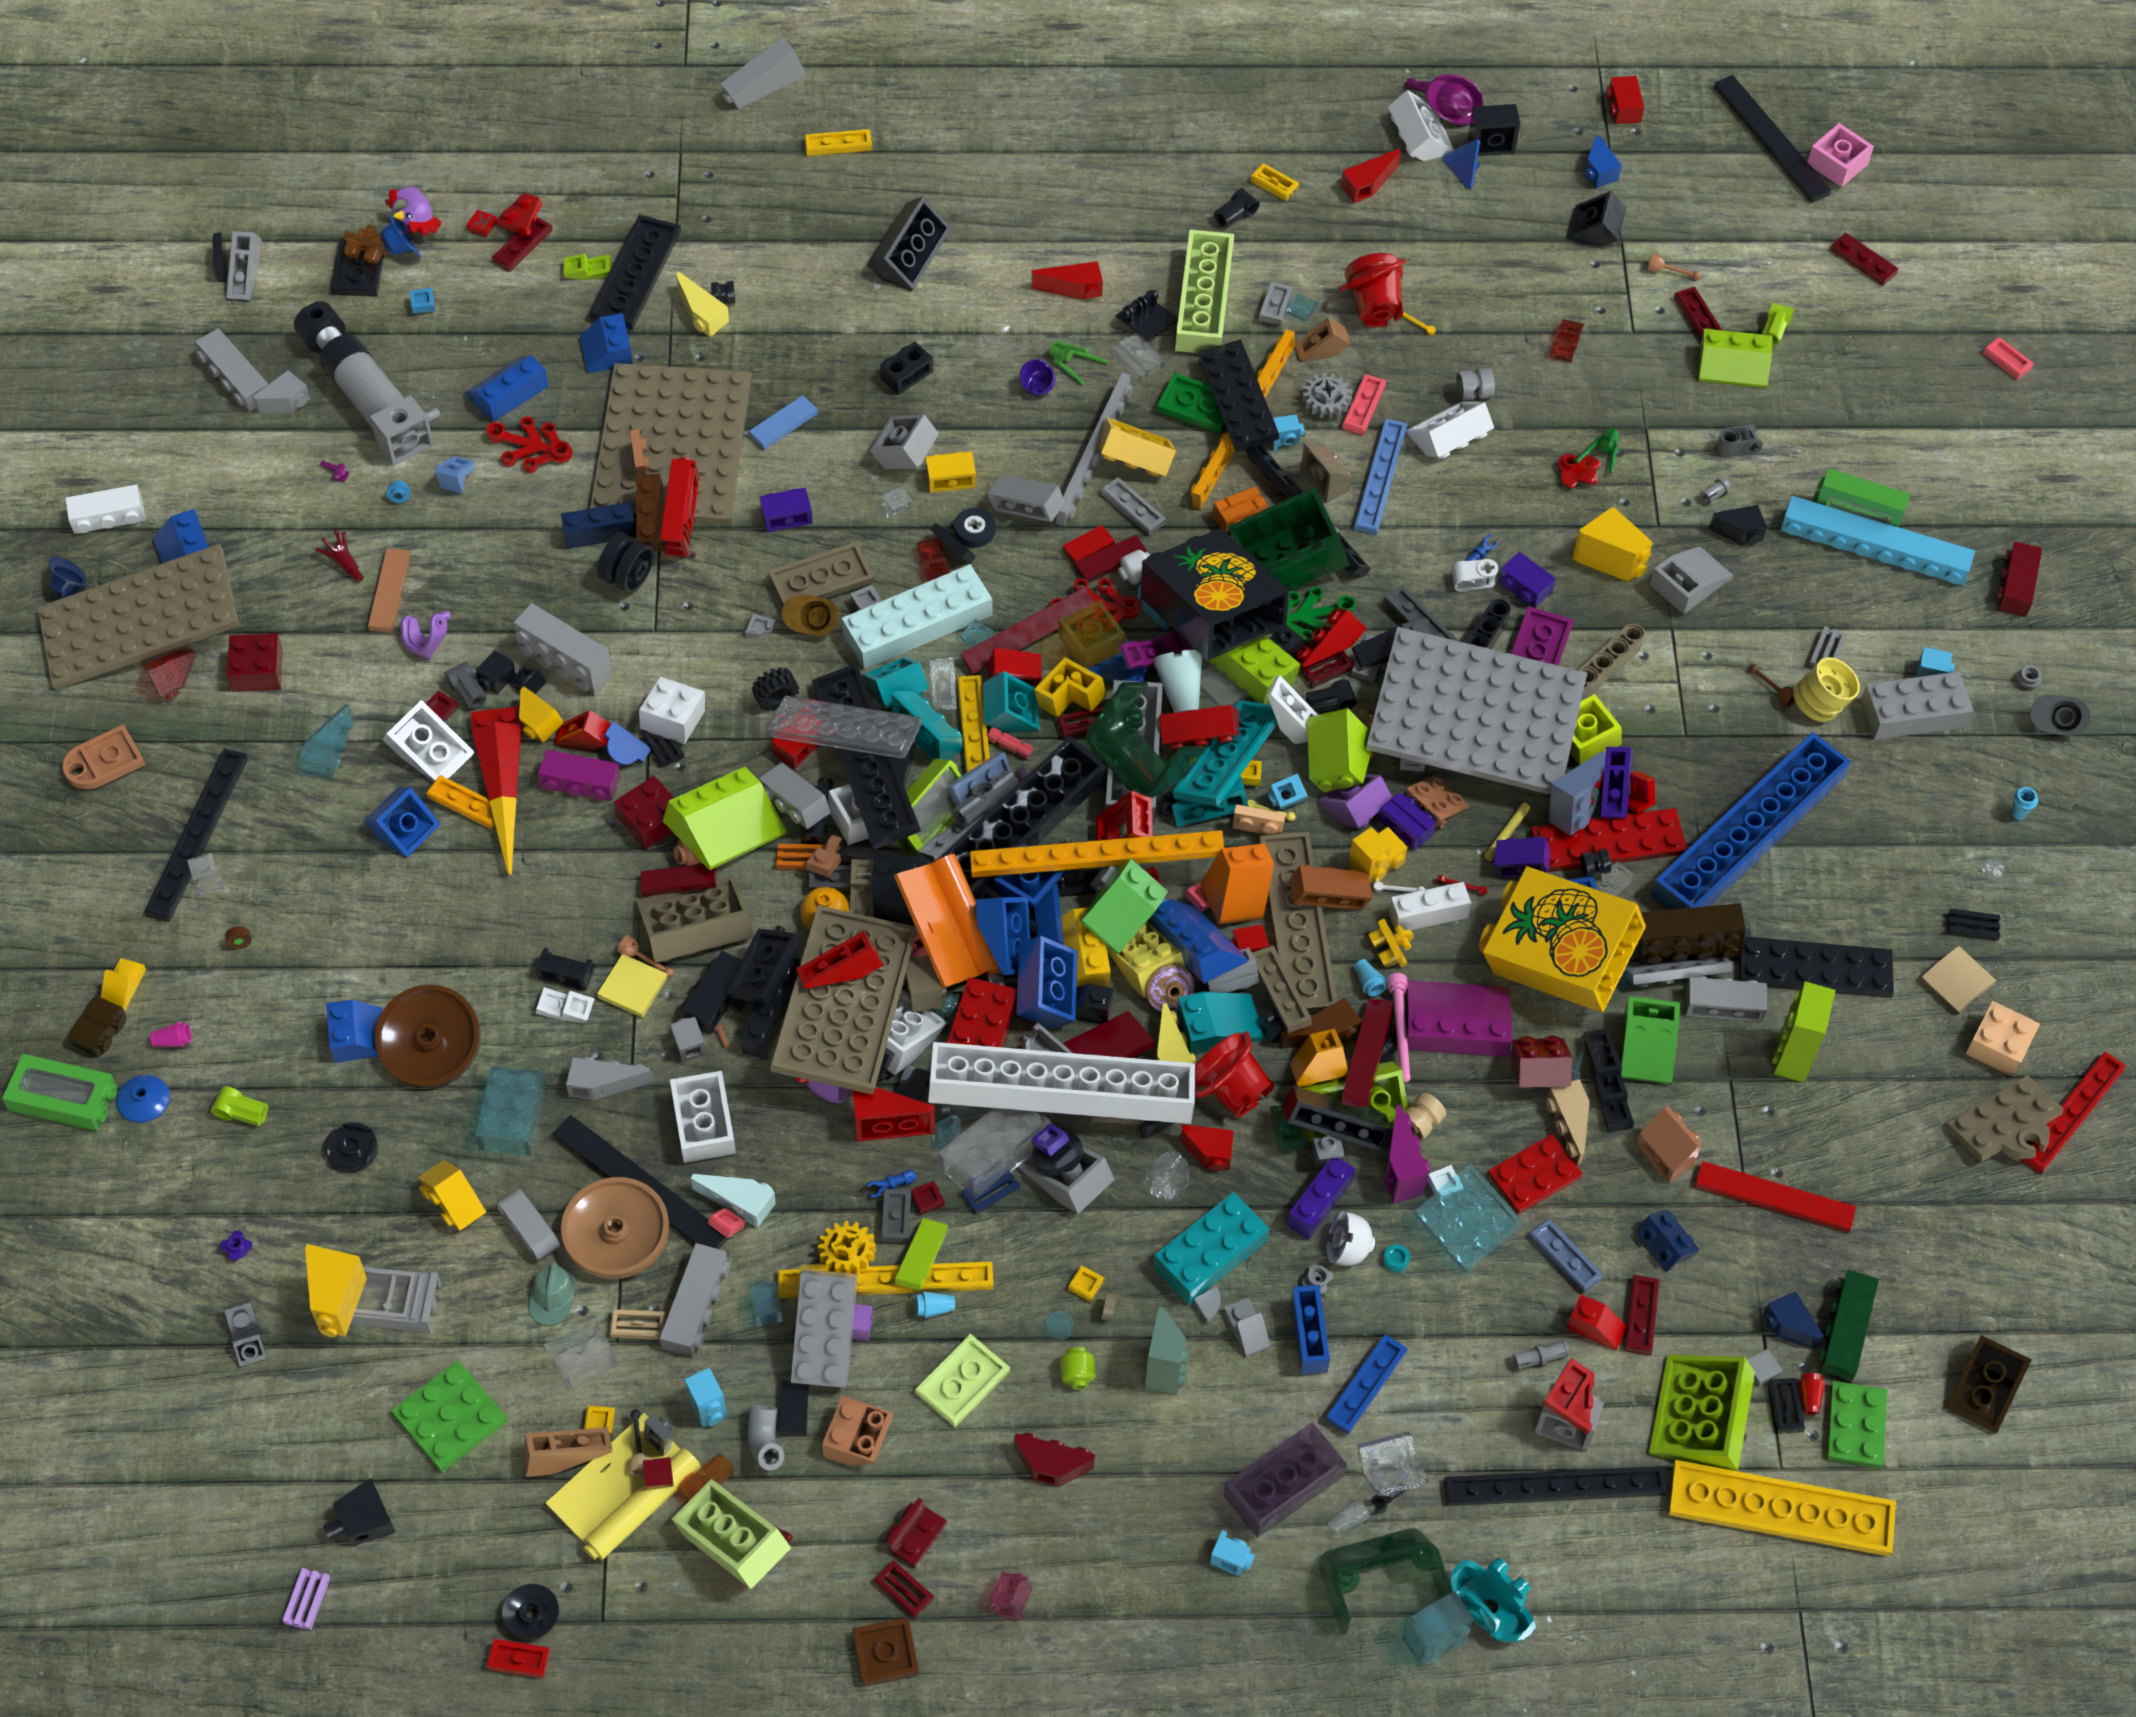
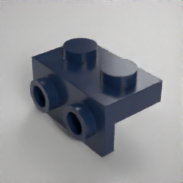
M1668 1209L1648 1215L1635 1230L1637 1236L1666 1272L1672 1270L1678 1262L1694 1257L1700 1251L1692 1237L1685 1232L1676 1217Z

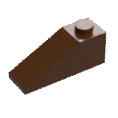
M1343 998L1310 1016L1312 1019L1311 1026L1288 1033L1287 1030L1281 1032L1279 1046L1282 1049L1299 1048L1310 1034L1334 1028L1341 1043L1346 1040L1350 1042L1358 1037L1362 1020L1346 998Z

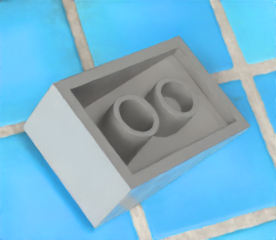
M1083 1147L1084 1156L1080 1163L1068 1172H1065V1170L1058 1172L1059 1175L1047 1176L1039 1173L1032 1161V1152L1018 1164L1020 1170L1055 1200L1078 1214L1115 1180L1106 1159Z

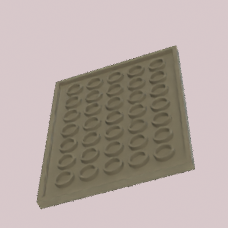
M614 363L590 508L631 502L634 518L637 519L636 469L630 430L639 429L640 438H645L647 452H643V457L648 456L650 470H647L646 474H660L663 481V509H665L672 458L688 457L696 461L700 476L694 522L731 525L752 372Z

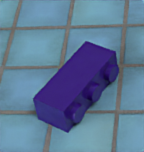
M1330 1158L1289 1212L1287 1226L1310 1240L1352 1184L1355 1168L1340 1158Z

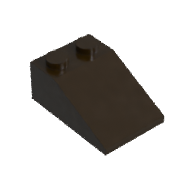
M1980 1335L1946 1409L1997 1433L2032 1359Z

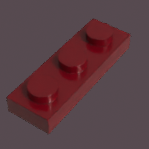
M1846 232L1832 244L1830 249L1882 286L1897 275L1899 268Z

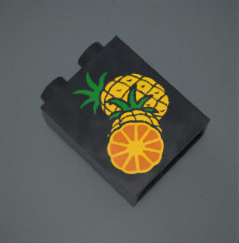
M1221 528L1203 536L1191 537L1181 545L1164 552H1155L1142 560L1140 598L1207 661L1286 627L1289 589Z

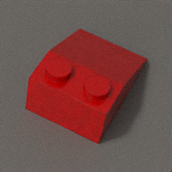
M875 1088L874 1095L852 1090L857 1142L935 1134L933 1105L881 1088Z

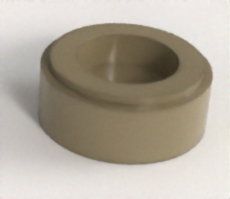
M1105 1294L1100 1319L1112 1320L1117 1297L1115 1294Z

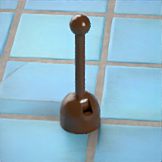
M1751 664L1748 667L1750 673L1759 676L1778 692L1777 699L1781 705L1788 708L1794 704L1793 688H1780L1761 673L1755 664Z

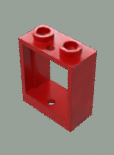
M1130 791L1096 817V841L1120 839L1119 827L1125 823L1127 834L1121 839L1153 836L1152 798Z

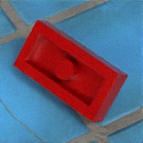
M494 1639L487 1668L493 1671L545 1678L551 1650L550 1647Z

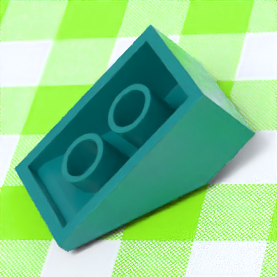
M1200 992L1178 997L1177 1014L1188 1041L1187 1047L1190 1054L1206 1053L1220 1041L1237 1032L1242 1034L1244 1031H1248L1251 1043L1265 1040L1251 994Z

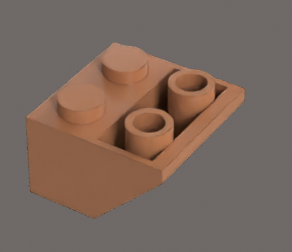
M1666 1106L1640 1132L1636 1146L1665 1180L1671 1183L1693 1168L1702 1143L1698 1135L1687 1128L1682 1117L1677 1112H1673L1669 1106Z
M842 1396L822 1443L823 1457L849 1466L874 1464L894 1413Z

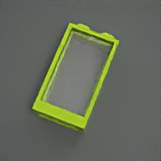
M934 759L906 791L922 831L897 841L906 855H918L917 850L955 821L951 814L955 807L947 785L960 778L961 774L958 772L957 765L951 760Z

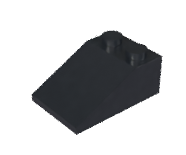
M875 854L872 871L873 917L916 927L894 875L931 864V862L918 855Z

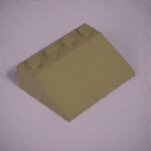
M734 875L717 879V888L657 894L636 900L655 963L660 961L666 962L683 955H693L698 951L710 948L716 949L733 942H743L748 938L754 937L749 911Z

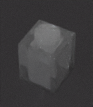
M212 853L187 860L199 896L224 888Z

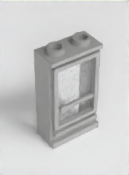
M363 1267L367 1281L350 1325L431 1333L432 1327L429 1317L431 1310L435 1311L436 1308L435 1289L441 1288L438 1273L431 1272L430 1274Z

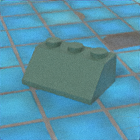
M1163 1307L1158 1308L1148 1354L1145 1389L1177 1395L1178 1387H1184L1190 1349L1185 1348V1336Z

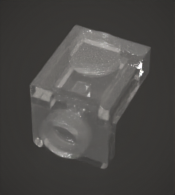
M902 485L881 494V511L886 518L906 509L907 506L912 504L911 497Z

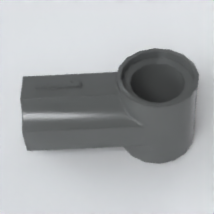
M467 661L444 672V676L451 689L458 692L469 709H478L483 706V703L487 700V695L476 681L475 674Z

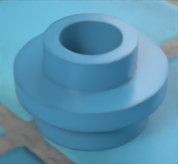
M403 481L392 482L386 491L387 497L395 503L406 502L410 498L411 493L408 485Z

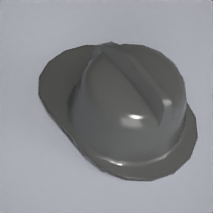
M2044 695L2032 704L2030 718L2034 726L2043 732L2073 736L2082 733L2088 727L2090 711L2087 705L2080 699L2060 695Z

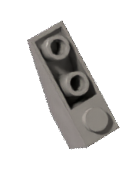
M573 1057L566 1086L569 1097L597 1100L651 1084L652 1077L650 1068L641 1064L626 1065L614 1060L604 1062L590 1057Z

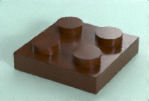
M909 1617L853 1628L863 1686L919 1675Z

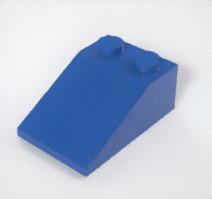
M1028 897L977 899L975 907L977 925L1002 974H1018L1019 944L1030 940Z

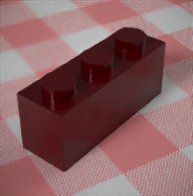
M2014 541L2011 550H2006L2003 563H2006L2007 566L2006 568L2003 567L2000 576L2003 586L1999 587L1996 600H2000L1998 610L2027 617L2033 603L2042 547Z

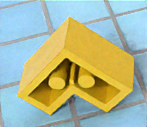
M1066 657L1034 689L1039 708L1055 717H1058L1072 702L1092 712L1106 697L1103 678Z
M1370 827L1352 840L1348 866L1357 871L1368 872L1370 884L1374 881L1379 882L1391 869H1398L1404 864L1408 847L1389 827L1380 833H1377Z
M442 1160L417 1177L422 1184L419 1187L421 1193L427 1200L431 1199L435 1205L439 1204L443 1210L440 1215L448 1227L453 1226L458 1230H462L486 1213L462 1171L451 1163Z

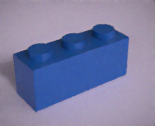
M1320 1285L1293 1287L1290 1302L1300 1374L1328 1373L1330 1355Z

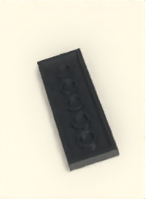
M638 215L589 312L590 319L597 320L603 316L623 313L626 328L633 330L681 233V225Z
M1239 339L1197 352L1234 451L1239 452L1280 439L1278 429L1242 340Z
M1745 936L1742 955H1739V981L1754 980L1758 983H1767V987L1802 990L1804 982H1809L1836 990L1835 993L1892 998L1894 994L1892 949Z

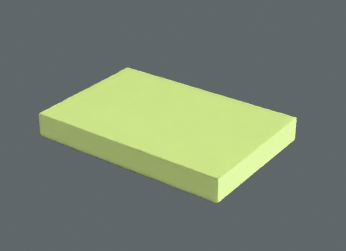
M969 1334L915 1389V1394L955 1428L1010 1372V1367L973 1335Z

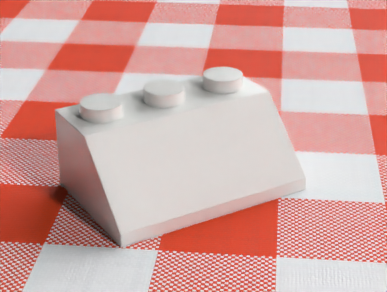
M1407 90L1388 106L1392 114L1391 119L1399 129L1398 134L1407 145L1405 149L1411 157H1417L1422 161L1443 157L1454 150L1437 113L1427 101Z
M1461 401L1406 431L1426 456L1442 459L1449 456L1451 450L1455 448L1461 449L1469 445L1468 441L1485 437L1487 431L1493 429L1494 425L1485 402Z

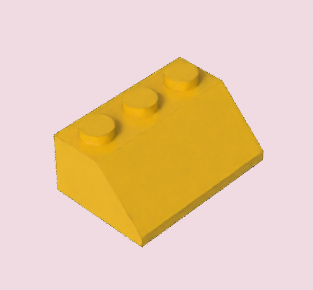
M1108 417L1104 420L1099 443V450L1103 454V458L1113 462L1116 459L1124 461V465L1132 469L1141 467L1146 469V473L1155 477H1159V474L1167 475L1176 453L1171 440Z
M1089 907L1073 909L1061 916L1064 938L1063 945L1077 950L1076 987L1088 983L1109 987L1111 971L1106 944L1080 922Z

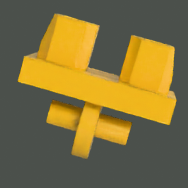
M1385 919L1378 921L1380 927L1368 935L1375 948L1386 943L1389 944V949L1378 954L1385 968L1398 963L1401 968L1408 965L1399 946H1403L1405 950L1411 949L1410 941L1414 938L1413 932L1408 929L1403 930L1402 926L1395 927L1397 934L1394 936Z

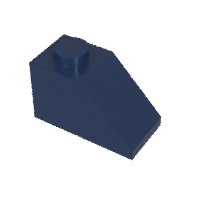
M1796 1291L1768 1303L1763 1313L1766 1326L1770 1330L1772 1329L1779 1338L1815 1349L1819 1347L1824 1337Z

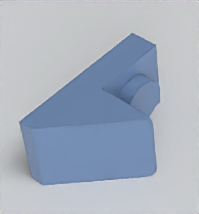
M453 456L436 466L435 473L440 487L463 493L465 476L474 471L475 461Z

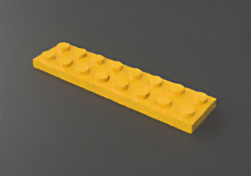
M1675 1460L1668 1515L1890 1557L1893 1551L1896 1501Z

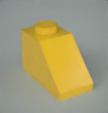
M526 687L520 690L519 719L525 726L523 731L531 739L536 737L544 743L564 722L556 709Z

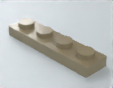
M1274 945L1253 952L1258 975L1287 1032L1291 1033L1311 1026L1312 1019Z

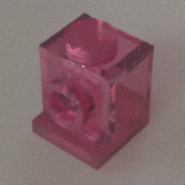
M1001 1573L989 1599L996 1616L1022 1621V1612L1033 1590L1028 1577L1020 1573Z

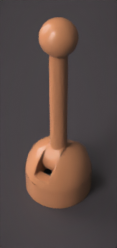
M1652 253L1647 267L1648 271L1659 272L1665 268L1691 276L1694 280L1701 278V273L1698 271L1691 272L1665 264L1663 257L1658 254Z
M626 935L620 942L617 952L621 955L629 957L637 955L660 971L667 973V978L673 976L674 971L672 968H665L640 952L638 942L631 936Z

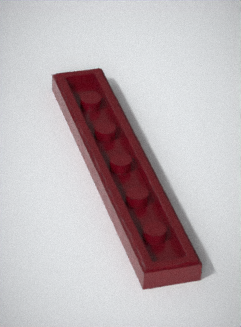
M1084 587L962 652L960 656L973 676L988 668V661L994 648L1019 651L1096 610V606Z
M1368 999L1342 1095V1105L1369 1106L1394 1010V1001Z

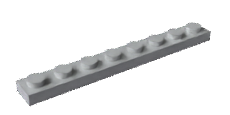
M1121 373L1065 491L1063 496L1065 504L1056 516L1057 525L1065 527L1068 520L1073 519L1075 515V505L1077 501L1080 502L1082 500L1085 490L1084 486L1090 483L1093 474L1092 469L1094 466H1098L1101 458L1099 443L1104 420L1108 417L1117 421V416H1121L1123 413L1125 399H1129L1131 396L1133 385H1130L1131 375Z

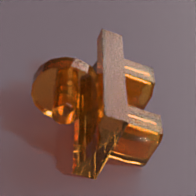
M369 224L366 229L360 228L358 234L348 231L344 233L343 237L347 241L344 252L349 257L358 258L361 249L366 250L364 259L370 263L377 264L381 256H387L389 252L388 248H384L383 241H380L381 234L376 233L374 225Z

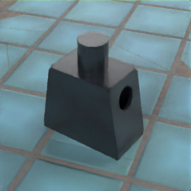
M372 1478L335 1501L333 1507L338 1518L323 1525L329 1540L346 1533L351 1546L396 1533Z

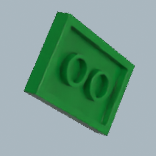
M1174 373L1157 404V412L1221 434L1225 425L1209 384Z

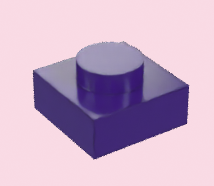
M1050 1123L1031 1140L1034 1147L1052 1156L1069 1141L1066 1132Z

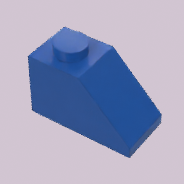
M1600 135L1596 136L1585 169L1586 179L1591 181L1595 188H1599L1618 181L1622 167Z

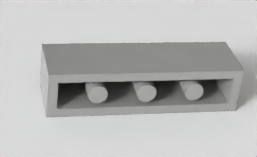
M219 328L196 340L195 343L198 350L195 352L196 356L202 364L206 363L212 376L214 378L218 377L223 388L227 392L231 391L233 393V397L239 406L243 405L248 412L256 409L253 396L269 385Z
M698 1243L695 1244L660 1336L663 1350L693 1358L696 1349L700 1350L704 1340L702 1331L704 1326H708L712 1319V1304L714 1301L717 1302L719 1300L722 1286H720L723 1277L726 1278L730 1270L731 1263L728 1262L726 1251Z

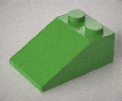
M1130 859L1114 869L1080 922L1113 952L1119 954L1157 910L1168 891L1136 862Z

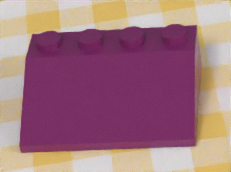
M1407 980L1406 1031L1408 1050L1508 1057L1512 1044V1015L1509 987Z

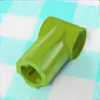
M1775 302L1770 307L1766 319L1767 323L1762 332V335L1772 336V347L1780 344L1784 331L1789 327L1794 313L1793 308Z
M223 1086L210 1111L216 1117L226 1121H231L234 1118L260 1126L267 1117L268 1105L267 1103L245 1097L241 1092L232 1087Z

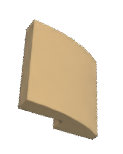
M1960 946L1947 954L1922 976V980L1959 1014L1976 998L1979 999L1996 982Z

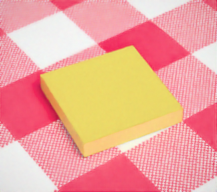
M622 954L598 991L597 996L603 1001L643 1018L666 982L667 973Z

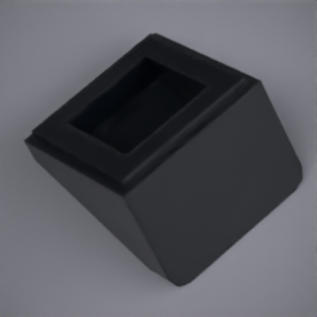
M523 666L508 683L518 691L526 687L536 694L546 684V680L538 669Z

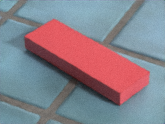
M1364 374L1345 417L1342 429L1364 436L1386 386V380Z

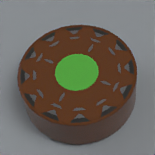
M242 926L230 928L224 935L226 946L234 950L245 948L252 941L249 929Z

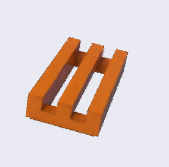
M778 844L777 870H807L806 862L817 848L826 849L827 845ZM783 859H798V861H783Z

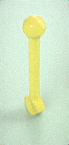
M1248 800L1249 807L1285 813L1282 811L1257 805L1254 800ZM1285 813V818L1288 821L1295 820V813Z

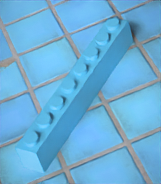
M1795 496L1791 497L1780 530L1790 535L1800 536L1814 542L1823 543L1837 549H1843L1860 556L1873 558L1883 563L1893 564L1964 586L1975 553V550Z

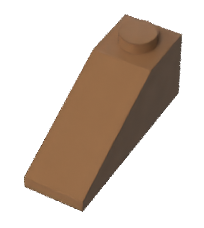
M608 1427L525 1434L522 1459L526 1477L553 1475L611 1453L612 1444Z

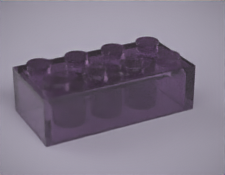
M1312 1422L1225 1483L1223 1496L1254 1535L1259 1538L1344 1477L1347 1463Z

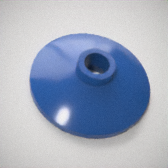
M140 1075L128 1080L120 1088L117 1095V1107L121 1115L127 1120L136 1123H145L158 1118L167 1109L170 1101V1092L165 1082L152 1075ZM140 1093H145L144 1096L138 1097Z

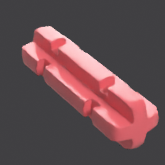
M995 727L991 728L987 735L988 741L994 744L998 742V746L1014 754L1018 752V756L1024 759L1030 757L1033 752L1031 745L1025 742L1022 744L1021 740L1005 732L1002 734V731Z

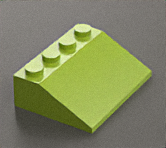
M742 767L669 800L663 822L709 870L784 836L787 832L761 782L746 767Z
M1667 1355L1650 1445V1455L1673 1461L1679 1460L1738 1471L1755 1371L1746 1357Z

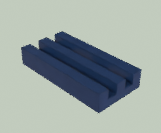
M1005 1164L961 1192L974 1213L978 1214L1020 1189V1183L1014 1179V1175L1012 1172H1009ZM1008 1182L1010 1183V1185H1008L1007 1187L1003 1188L1002 1190L998 1191L997 1193L993 1194L992 1196L988 1197L987 1199L983 1200L977 1205L975 1204V1202L979 1199L983 1198L986 1195H989L990 1193L994 1192L996 1189L1003 1186L1004 1184ZM984 1188L983 1190L979 1191L978 1193H976V1194H974L973 1196L970 1197V1195H972L973 1193H975V1192H977L978 1190Z

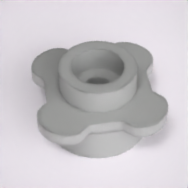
M1313 1264L1309 1267L1308 1275L1303 1278L1302 1284L1303 1286L1320 1285V1292L1324 1294L1327 1291L1326 1286L1333 1280V1273L1323 1266Z

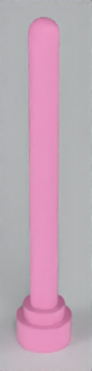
M1394 973L1387 977V989L1393 995L1399 1068L1402 1070L1404 1083L1410 1081V1066L1403 994L1408 988L1406 975Z

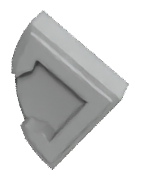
M752 614L745 630V637L758 638L768 634L776 625L775 619Z
M1215 1287L1194 1298L1193 1303L1207 1324L1215 1318L1220 1308L1221 1297L1219 1289Z

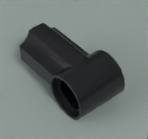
M1240 188L1233 194L1229 202L1214 211V217L1221 227H1228L1244 215L1246 217L1254 215L1260 206V202L1244 188Z
M1346 679L1332 683L1329 688L1306 692L1305 695L1306 703L1316 713L1335 708L1337 710L1347 708L1351 710L1357 705L1350 681Z

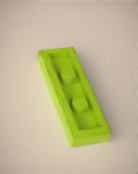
M925 1218L922 1219L895 1277V1284L921 1291L948 1232L947 1224Z

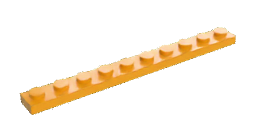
M1286 329L1283 336L1277 339L1275 350L1273 353H1269L1264 369H1260L1257 374V380L1265 398L1295 347L1294 331ZM1228 433L1222 434L1217 450L1212 451L1207 467L1202 468L1198 483H1194L1190 490L1193 508L1202 509L1235 452Z
M1222 830L970 851L972 878L1118 866L1130 859L1137 864L1214 858L1218 855L1221 848H1224Z

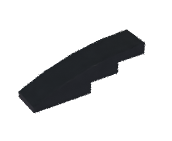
M1609 1029L1584 1032L1583 1037L1591 1075L1607 1131L1632 1129L1634 1120L1627 1103L1628 1093L1621 1076L1622 1066Z

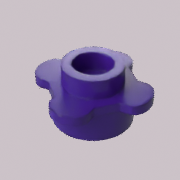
M239 1230L234 1231L230 1238L220 1243V1249L226 1251L232 1261L245 1257L253 1246L252 1242L246 1240L243 1237V1233Z

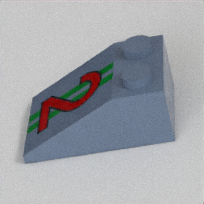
M1603 751L1551 783L1549 822L1569 835H1573L1588 825L1602 794L1606 754Z

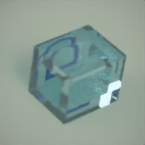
M762 1281L756 1283L755 1286H750L756 1327L783 1322L776 1282Z

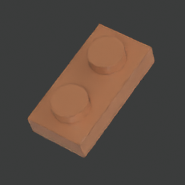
M639 429L630 430L636 475L646 474V471L650 470L648 456L643 457V452H647L645 438H640Z

